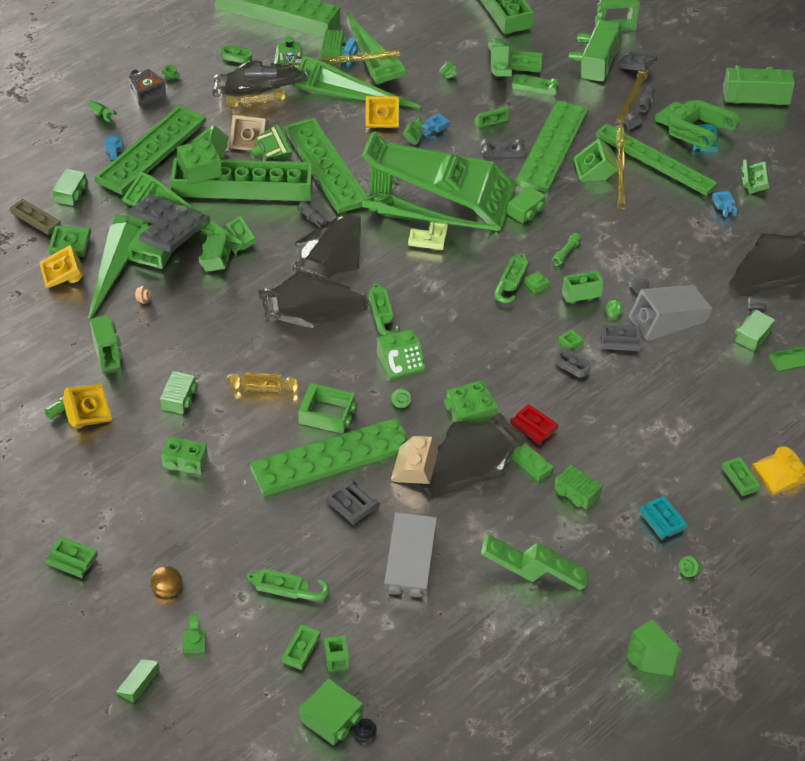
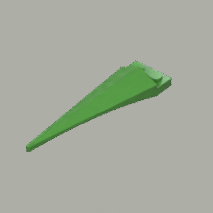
M347 12L349 23L369 74L375 83H384L407 75L401 61L383 48Z
M305 56L301 60L292 84L293 87L309 91V93L366 101V96L398 97L352 77L320 60ZM399 97V106L422 109L420 105Z
M142 171L122 198L126 204L133 207L148 195H156L161 199L169 200L172 203L198 211L154 177ZM210 219L209 223L199 230L202 233L213 236L214 234L227 233L232 243L244 246L240 240Z
M377 192L362 200V207L369 208L370 211L378 210V213L385 217L499 231V226L445 215L406 201L393 194Z
M115 215L108 232L88 316L89 322L90 319L94 318L113 283L129 261V244L143 224L150 226V222L137 217Z

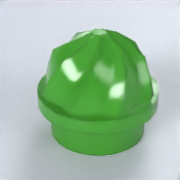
M610 299L605 305L606 313L610 317H618L623 312L624 307L619 299Z

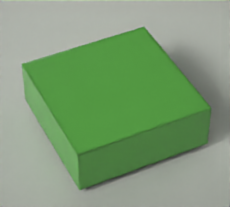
M571 329L559 336L557 342L565 349L573 351L584 344V339Z

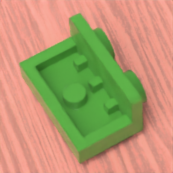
M747 159L743 160L741 171L743 177H745L742 178L744 188H748L750 194L769 189L766 161L749 166Z

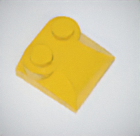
M366 96V128H399V97Z
M71 245L39 262L47 288L65 281L75 283L83 276L80 259Z
M103 384L67 387L64 390L63 403L68 421L72 427L81 429L86 425L112 421Z
M779 447L776 449L775 454L752 464L753 469L773 495L805 483V465L789 447Z

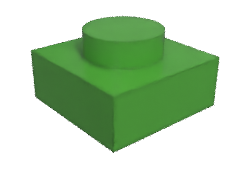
M539 271L524 279V283L534 293L542 291L550 285V281Z

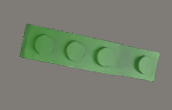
M493 38L492 41H488V48L491 50V71L495 76H512V69L508 66L509 46L500 38Z
M490 534L484 537L481 555L531 582L548 572L579 590L586 587L587 569L539 542L522 553Z

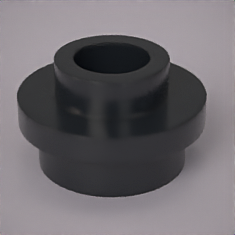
M364 718L355 725L354 733L358 739L369 741L376 736L377 727L372 720ZM367 729L369 732H362V730Z

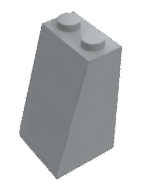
M694 285L641 289L628 317L635 326H639L640 334L646 341H650L705 323L712 311V307Z
M395 512L384 582L385 590L389 593H409L413 597L427 596L436 538L437 517Z

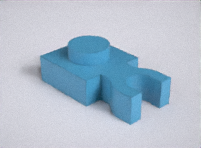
M729 191L713 193L712 200L718 210H723L722 214L724 217L728 216V212H731L733 216L737 215L738 210L734 206L735 201Z

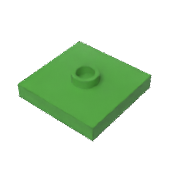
M55 226L48 249L49 255H53L71 245L78 257H85L91 228Z

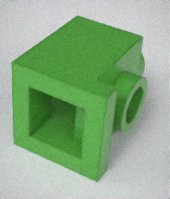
M345 635L323 638L327 672L348 670L349 653Z

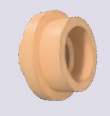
M141 286L136 289L135 297L137 302L147 304L151 299V291L147 286Z

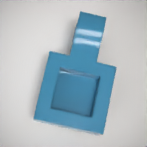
M349 38L343 50L344 54L339 59L341 66L346 61L347 68L352 66V59L359 50L356 39Z
M439 113L427 119V123L422 126L425 129L422 135L427 138L434 130L440 132L450 126V120Z
M122 136L105 137V153H110V160H115L117 152H122L123 149Z

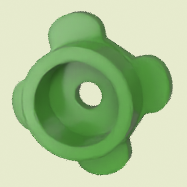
M167 65L161 71L166 80H172L180 76L174 65Z

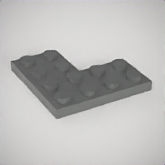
M148 195L130 208L131 216L154 224L140 234V242L169 253L208 224L210 216L200 211H194L186 206L161 199L156 195Z

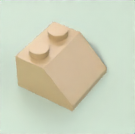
M233 115L229 149L249 151L256 147V137L268 130L269 121L263 118Z
M413 436L400 446L391 477L392 482L430 484L438 454L437 446L432 437Z

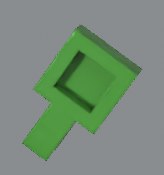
M89 101L87 106L93 109V113L99 116L103 114L105 121L114 122L110 119V115H117L116 111L98 102Z
M417 118L415 123L413 121L408 123L403 132L406 139L413 145L419 143L423 134L420 130L423 125L420 118Z
M189 614L190 630H183V654L205 653V629H199L198 614Z

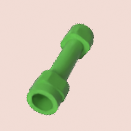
M573 233L563 249L554 254L552 262L555 265H561L569 251L580 244L582 240L581 235Z

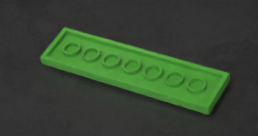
M556 101L516 179V185L525 188L529 186L536 191L549 193L586 118L588 108L565 101Z
M179 105L95 176V182L123 195L129 190L141 171L147 174L206 123V116Z
M315 118L283 126L284 133L303 162H312V175L336 212L339 214L362 207V200L368 196Z
M396 417L250 462V469L263 496H267L398 455L400 446L407 442L409 438Z

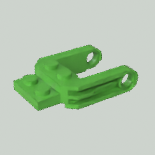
M701 100L687 101L683 105L679 102H673L655 115L656 122L668 126L671 136L704 149L711 147L716 142V137L710 130L692 124L699 119L729 130H734L740 125V118L737 114ZM728 118L732 119L734 125L729 123ZM704 136L709 139V143L705 141Z

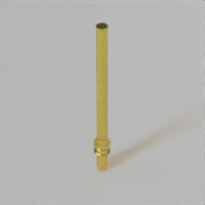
M387 49L380 50V52L319 58L317 60L326 64L377 58L383 60L388 59V57L400 56V50L387 51Z
M649 68L646 71L639 70L637 79L615 121L617 125L622 124L643 80L648 75Z
M623 126L617 127L616 137L618 207L620 208L625 206L624 146L626 144V137L624 136Z

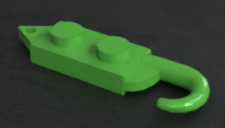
M525 253L511 257L495 290V298L499 302L510 303L516 298L514 295L511 298H504L501 294L503 290H517L529 265Z
M375 282L372 289L368 291V296L377 329L383 336L398 333L400 326H396L394 331H387L384 325L393 321V311L387 289H383Z
M267 569L246 574V579L256 587V590L312 601L323 600L329 594L328 583L320 579L318 583L324 589L320 593L308 591L307 581L300 576Z

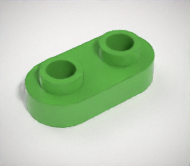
M227 45L221 48V57L227 61L246 64L252 60V51L248 48Z

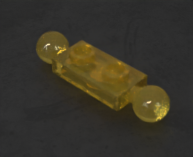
M277 88L274 92L238 98L231 95L226 98L225 103L230 109L236 108L238 104H244V107L254 106L255 102L268 104L270 100L274 99L277 101L285 100L287 93L283 88Z
M244 372L243 378H240L237 374H230L226 379V384L229 388L236 389L242 386V392L281 394L282 388H285L288 392H295L299 387V382L296 378L288 377L283 380V374Z

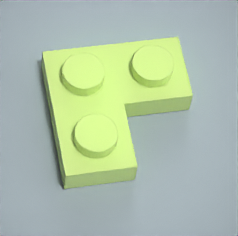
M430 222L429 231L411 228L408 246L443 250L448 225Z

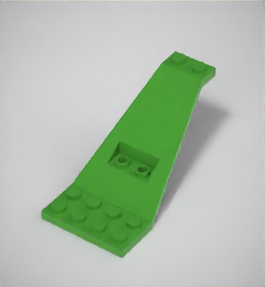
M376 131L370 135L362 157L374 168L467 206L481 216L487 224L499 226V230L502 229L508 203L511 201L516 184L494 162L453 155L452 153L448 154L387 143Z

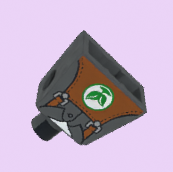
M150 69L141 72L133 70L130 73V90L138 104L166 94L165 80Z

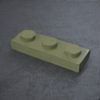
M23 198L10 207L12 214L47 235L53 233L55 226H61L60 220Z

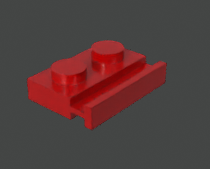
M530 404L526 405L514 418L510 419V425L539 445L544 439L546 440L558 430L559 425Z

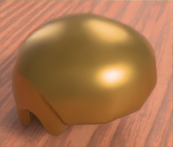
M163 566L155 570L151 576V589L153 593L161 598H170L176 595L182 588V576L177 569L171 566Z

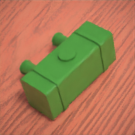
M599 20L592 35L578 34L577 43H586L587 47L584 53L570 51L569 61L581 62V77L583 79L602 82L605 80L614 57L619 50L621 24Z
M741 65L735 68H727L723 85L725 102L735 104L790 105L795 85L792 70H777L774 67L751 69L744 68Z

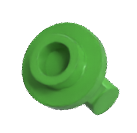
M448 61L439 72L445 75L447 79L450 77L454 78L458 71L456 69L457 65H453L451 61Z
M402 388L395 390L391 393L392 403L398 408L408 406L411 401L410 392Z
M692 556L683 557L679 562V570L686 577H693L696 574L700 575L704 570L699 565L698 560Z

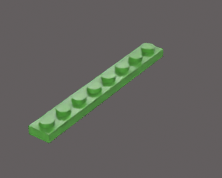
M605 124L596 133V137L706 196L717 187L716 181L608 124Z

